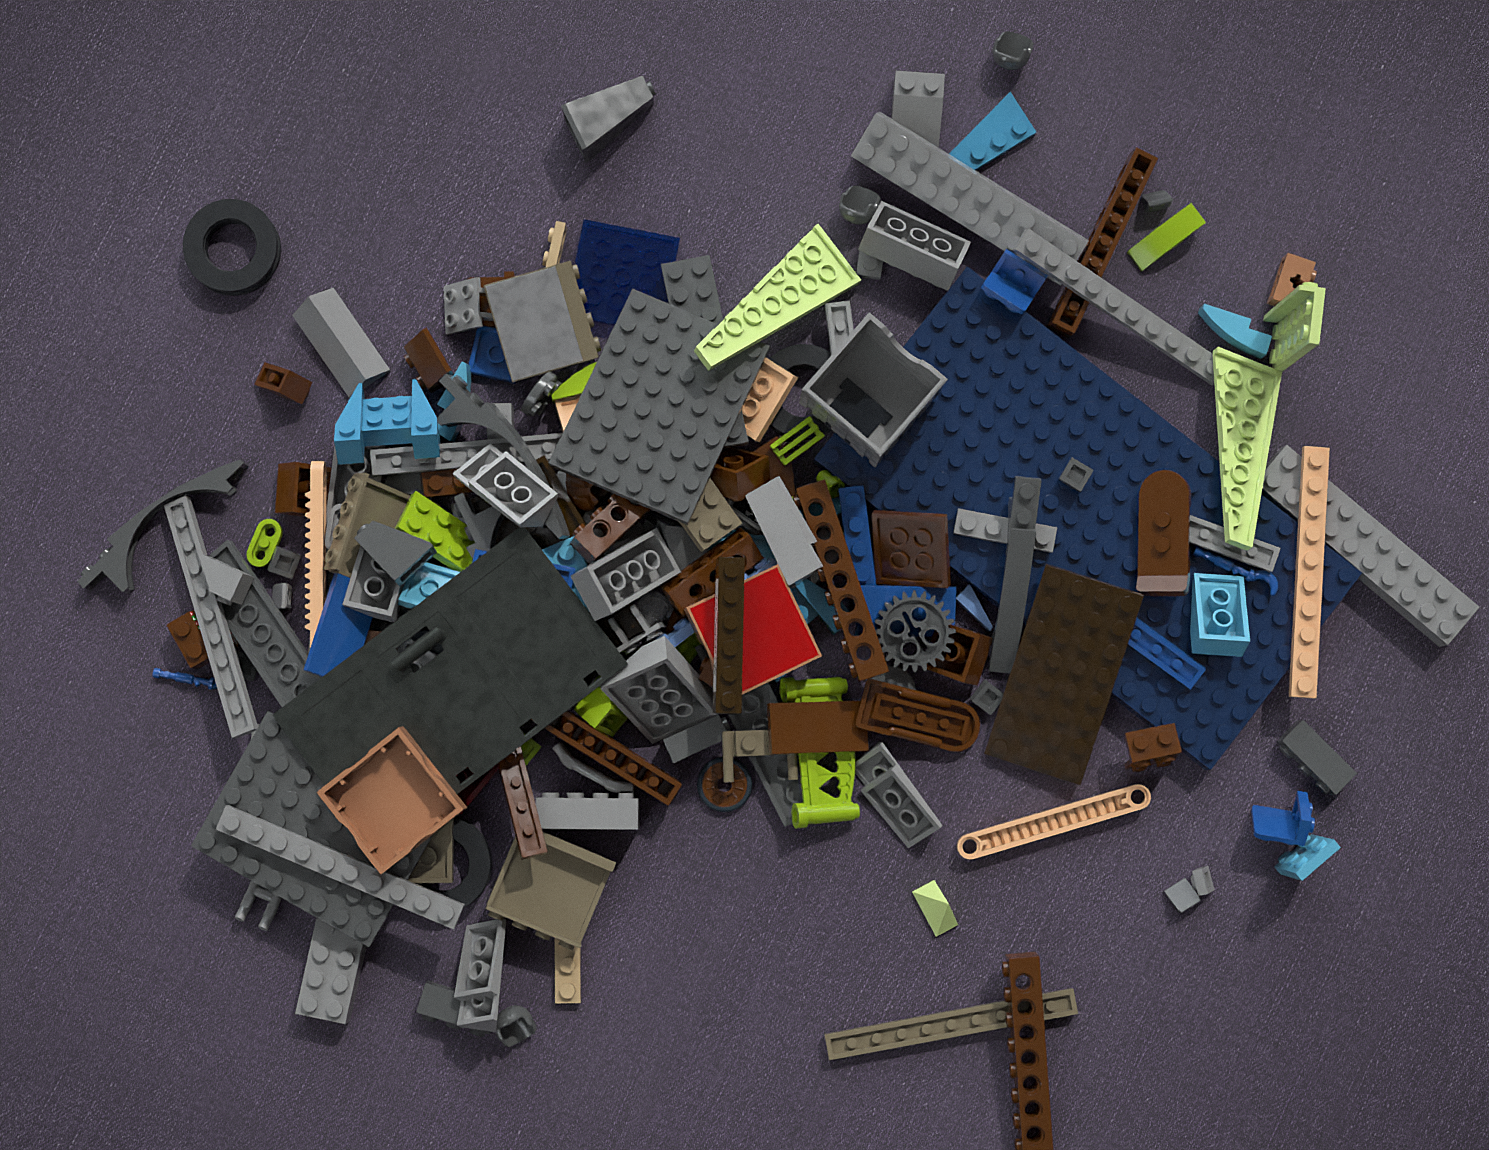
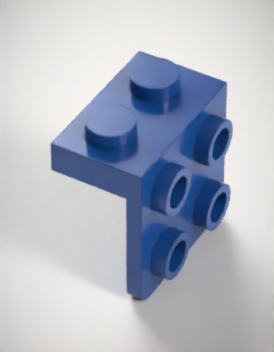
M1006 249L981 286V289L989 298L997 299L1004 303L1011 312L1024 314L1048 275Z
M1297 791L1292 811L1253 805L1251 816L1254 836L1264 841L1271 840L1288 845L1305 846L1308 833L1313 832L1315 818L1311 817L1313 805L1309 803L1308 793Z

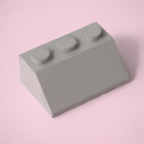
M360 546L343 606L373 618L395 622L398 620L402 606L398 605V599L405 582L399 587Z

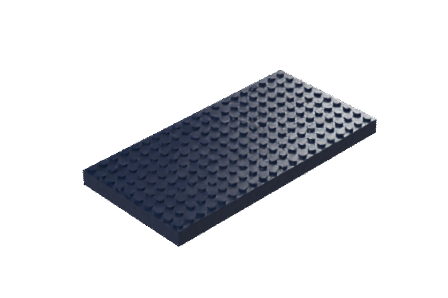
M967 266L903 346L911 355L932 365L948 379L940 394L932 400L922 415L916 418L909 430L903 436H900L895 446L887 455L883 456L881 462L876 467L869 463V459L866 456L862 457L835 433L814 458L813 463L820 469L827 470L833 476H837L845 484V487L863 484L866 505L872 510L947 514L950 571L968 585L970 584L974 590L997 608H999L1007 544L953 534L957 509L1008 518L1009 497H1013L1015 476L1041 478L1036 523L1057 527L1052 553L1038 550L1033 552L1022 625L1024 629L1046 563L1138 592L1136 585L1138 577L1139 491L1142 483L1149 475L1156 471L1170 470L1176 472L1190 486V515L1224 527L1220 462L1026 311L1024 314L1013 313L1006 308L1004 303L997 299L989 298L981 289L985 280ZM1072 457L1094 470L1080 493L1058 480ZM1261 495L1254 539L1281 548L1274 569L1271 572L1278 581V591L1275 596H1271L1270 586L1265 580L1258 579L1248 582L1244 576L1250 643L1243 656L1192 653L1190 625L1193 574L1241 575L1240 573L1234 575L1232 570L1228 571L1216 566L1214 562L1205 560L1201 556H1194L1193 552L1196 545L1189 543L1190 583L1188 594L1185 596H1144L1137 618L1206 668L1205 672L1190 690L1128 644L1111 693L1113 699L1150 728L1175 723L1182 753L1204 770H1211L1290 668L1298 522L1263 495ZM1326 544L1324 545L1320 627L1362 574L1361 571ZM1203 548V551L1210 552L1216 557L1219 555L1247 571H1250V569H1253L1254 572L1262 570Z

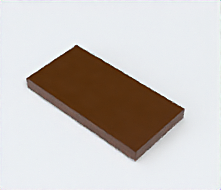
M861 701L767 704L770 755L869 751L867 730L856 726Z

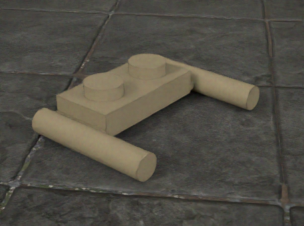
M768 730L722 731L724 782H734V756L770 755ZM776 754L787 755L788 780H798L797 754Z

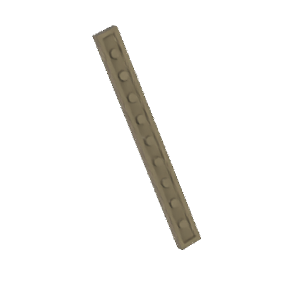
M1073 988L1042 993L1044 1020L1078 1014ZM1005 1000L826 1033L824 1036L829 1060L1005 1028L1007 1027L1005 1013L1009 1012V1002L1005 1003ZM1021 1001L1018 1004L1017 1010H1027L1029 1001Z

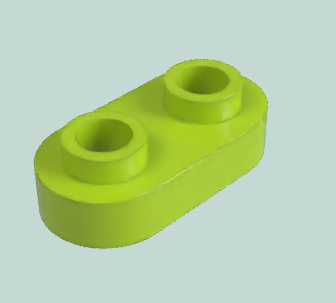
M265 519L258 524L247 550V559L252 565L259 568L269 565L275 547L279 546L283 536V528L280 523L273 519ZM269 528H274V535L268 537L267 530ZM260 551L265 552V557L262 560L257 558V554Z

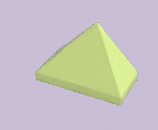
M935 880L912 891L936 937L958 925L949 903Z

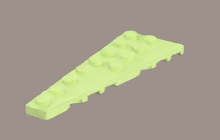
M817 224L740 301L724 320L696 346L694 352L709 371L857 286L861 279L824 230Z
M1217 347L1213 350V370L1225 543L1248 551L1253 547L1282 372Z

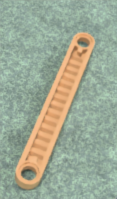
M311 461L310 491L305 493V496L310 499L309 502L305 503V506L310 509V512L305 514V517L310 519V522L305 524V527L310 529V532L305 534V537L310 539V542L305 544V547L310 549V552L305 554V557L310 560L309 563L305 564V567L310 570L309 573L305 574V577L310 580L309 583L305 584V588L310 590V593L305 595V598L310 600V603L305 605V608L310 610V613L305 615V618L310 620V623L305 625V628L310 630V648L326 601V570L324 567L326 563L327 472L325 461Z
M1130 785L987 827L961 836L957 841V851L963 858L975 859L1141 810L1150 803L1151 793L1143 785ZM1137 789L1141 790L1144 794V800L1140 804H1135L1131 800V793ZM968 839L975 841L977 846L972 854L965 853L962 847L963 843Z

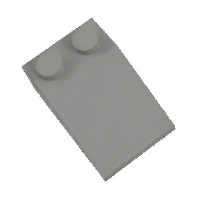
M896 71L893 81L891 119L939 148L945 74Z

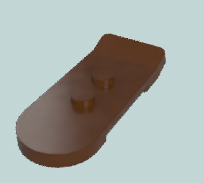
M1160 470L1149 475L1142 483L1139 491L1138 577L1136 588L1138 593L1144 594V596H1185L1189 592L1191 490L1189 484L1181 475L1170 470Z
M874 679L866 681L856 720V726L862 729L955 752L969 748L976 741L980 731L979 717L976 711L966 703Z

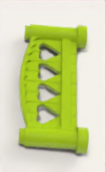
M782 677L780 680V696L784 703L843 701L841 696L847 693L848 690L847 680L841 677L795 680L794 677ZM834 752L836 754L835 763L837 764V771L835 773L817 764L828 753L798 754L803 803H793L791 818L794 828H807L808 824L854 821L859 818V805L851 801L855 779V752ZM832 777H836L839 780L837 788L840 791V795L837 798L819 789Z

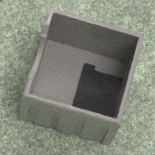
M869 312L803 387L799 403L805 408H810L812 414L859 455L862 457L866 456L869 459V463L876 467L881 462L883 456L887 455L895 446L900 436H903L909 430L916 418H919L931 404L932 400L940 394L948 379L932 365L906 351L896 341L888 328Z

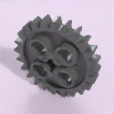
M913 590L912 597H908L907 593L903 591V599L900 600L894 595V604L892 605L886 601L885 606L888 610H879L878 613L883 619L875 620V623L881 626V628H877L875 631L876 634L881 635L878 640L880 644L883 643L881 647L882 652H888L885 660L888 661L894 658V667H897L901 662L903 663V671H906L909 665H912L914 672L917 671L918 665H921L923 670L927 671V663L930 662L932 666L936 667V658L942 661L945 660L942 651L950 653L951 649L946 644L954 643L955 641L949 637V634L956 632V629L949 628L954 619L946 618L950 613V609L941 610L944 605L943 601L937 605L934 603L935 595L928 600L926 599V591L922 593L921 597H917L916 590ZM921 607L926 611V617L923 620L913 618L912 611L915 608ZM902 612L908 614L915 628H921L919 636L927 646L926 651L922 649L914 634H908L911 628L904 619ZM895 620L902 621L905 629L900 633H895L891 630L890 624ZM927 630H936L939 633L938 640L935 642L928 641L925 638ZM907 642L915 643L918 648L917 652L912 655L905 653L903 650L904 644Z

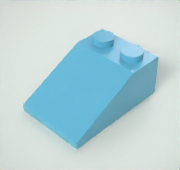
M1193 574L1190 625L1192 653L1243 656L1250 643L1244 576Z

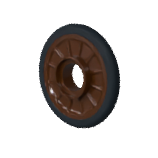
M723 757L709 761L701 769L697 780V789L701 800L709 808L719 812H730L740 808L748 800L752 790V779L748 769L740 761L733 758L734 782H732V787L727 792L720 791L717 786L718 780L723 777Z

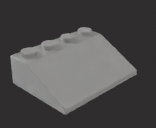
M665 636L642 646L626 661L628 665L600 685L601 690L652 744L717 715V713H713V690L706 682L699 679L700 675Z

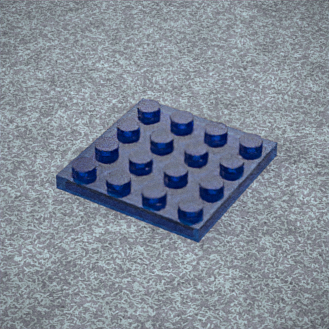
M584 219L575 264L580 274V279L576 281L578 288L584 289L587 303L583 305L585 312L591 313L593 322L615 326L632 289L668 303L661 264L677 260L680 238Z

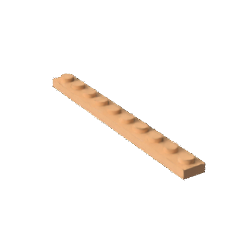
M1302 447L1289 697L1315 699L1317 696L1330 448Z

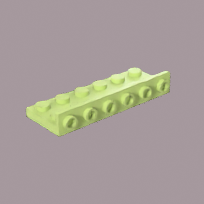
M1304 282L1264 315L1263 321L1277 323L1272 331L1275 347L1271 349L1269 363L1272 364L1273 369L1283 372L1319 345L1326 288L1318 287L1317 283Z

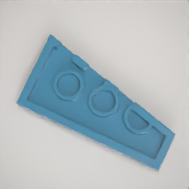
M1009 92L949 154L977 171L1034 136L1036 130L1012 93Z

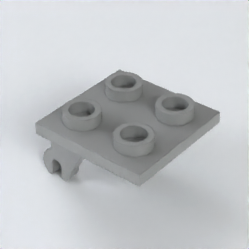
M479 277L444 286L446 335L482 327V321H494L492 313L480 312L479 296H486L485 289L481 288Z
M635 604L630 606V609L641 624L644 632L630 641L614 618L608 620L612 629L623 643L617 650L620 653L624 652L625 655L631 654L642 647L640 645L641 641L645 639L647 642L652 641L662 635L661 629L666 627L664 622L650 627Z

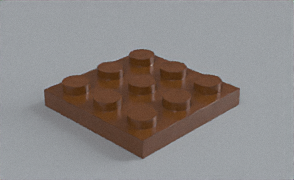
M874 510L872 513L876 584L948 588L951 584L947 514Z

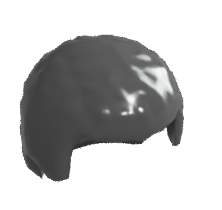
M1009 31L1003 32L993 45L992 54L994 61L1007 70L1021 69L1026 65L1031 56L1034 45L1033 41L1021 34Z
M851 186L841 195L839 202L840 215L850 223L857 225L866 224L871 221L879 206L880 197L870 189Z
M513 1005L498 1013L497 1029L494 1033L505 1046L511 1047L534 1034L537 1028L531 1013L525 1007Z

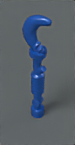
M1196 546L1193 552L1194 556H1201L1205 560L1214 562L1216 566L1228 571L1232 570L1234 575L1240 573L1241 576L1246 577L1245 580L1248 582L1258 579L1265 580L1270 586V595H1276L1278 581L1271 572L1265 570L1254 572L1253 569L1247 571L1240 566L1234 565L1232 561L1219 555L1216 557L1210 552L1203 551V548Z
M154 668L153 678L160 679V677L191 685L194 683L196 687L203 684L208 686L210 690L217 689L214 677H211L209 680L181 672L171 673L162 671L159 668Z

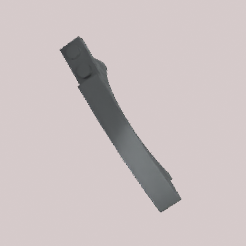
M445 374L440 379V382L456 399L437 418L438 424L441 426L446 425L447 427L474 424L494 430L515 447L524 460L527 469L550 487L544 472L526 443L496 405L488 402L484 403L474 392L471 394L466 389L468 384L460 376ZM556 500L541 528L543 529L547 525L559 539H568L570 534Z
M241 459L220 466L178 486L142 509L107 538L113 547L105 549L99 555L100 560L96 564L86 567L80 575L82 577L77 582L84 589L91 591L107 575L123 593L130 594L135 589L132 565L136 545L147 524L164 508V505L181 497L211 492L233 496L238 490L231 483L249 466Z
M1015 476L1013 497H1009L1008 535L1003 585L997 620L991 637L993 638L989 662V671L1011 673L1019 648L1036 537L1035 527L1041 478Z
M461 493L454 497L457 503L454 505V509L459 518H464L467 527L464 529L469 540L475 541L474 544L466 547L473 559L475 549L489 551L495 546L498 530L505 515L493 506L477 514L468 494Z

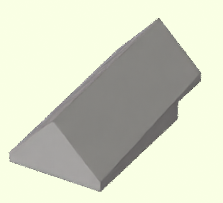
M334 288L308 296L292 315L349 398L352 396L358 383H362L364 389L391 371Z
M491 443L453 473L456 479L519 527L543 526L558 498V493L508 452H500Z
M780 476L745 495L791 589L823 567L812 548V545L817 540Z
M878 741L869 751H866L855 760V774L865 785L861 792L908 848L942 827L940 821L883 742Z
M504 918L502 921L496 919L466 926L454 998L461 1001L457 1026L496 1032L506 919Z

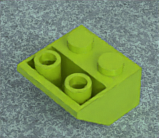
M598 675V676L596 677V679L594 680V682H595L598 678H600L601 676ZM600 686L580 700L574 708V711L593 728L612 737L628 718L601 690Z

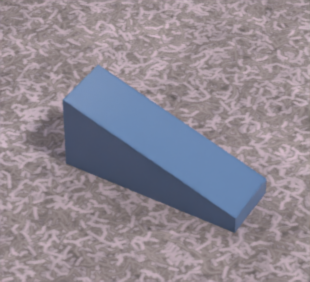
M969 584L956 597V602L983 628L990 631L993 626Z

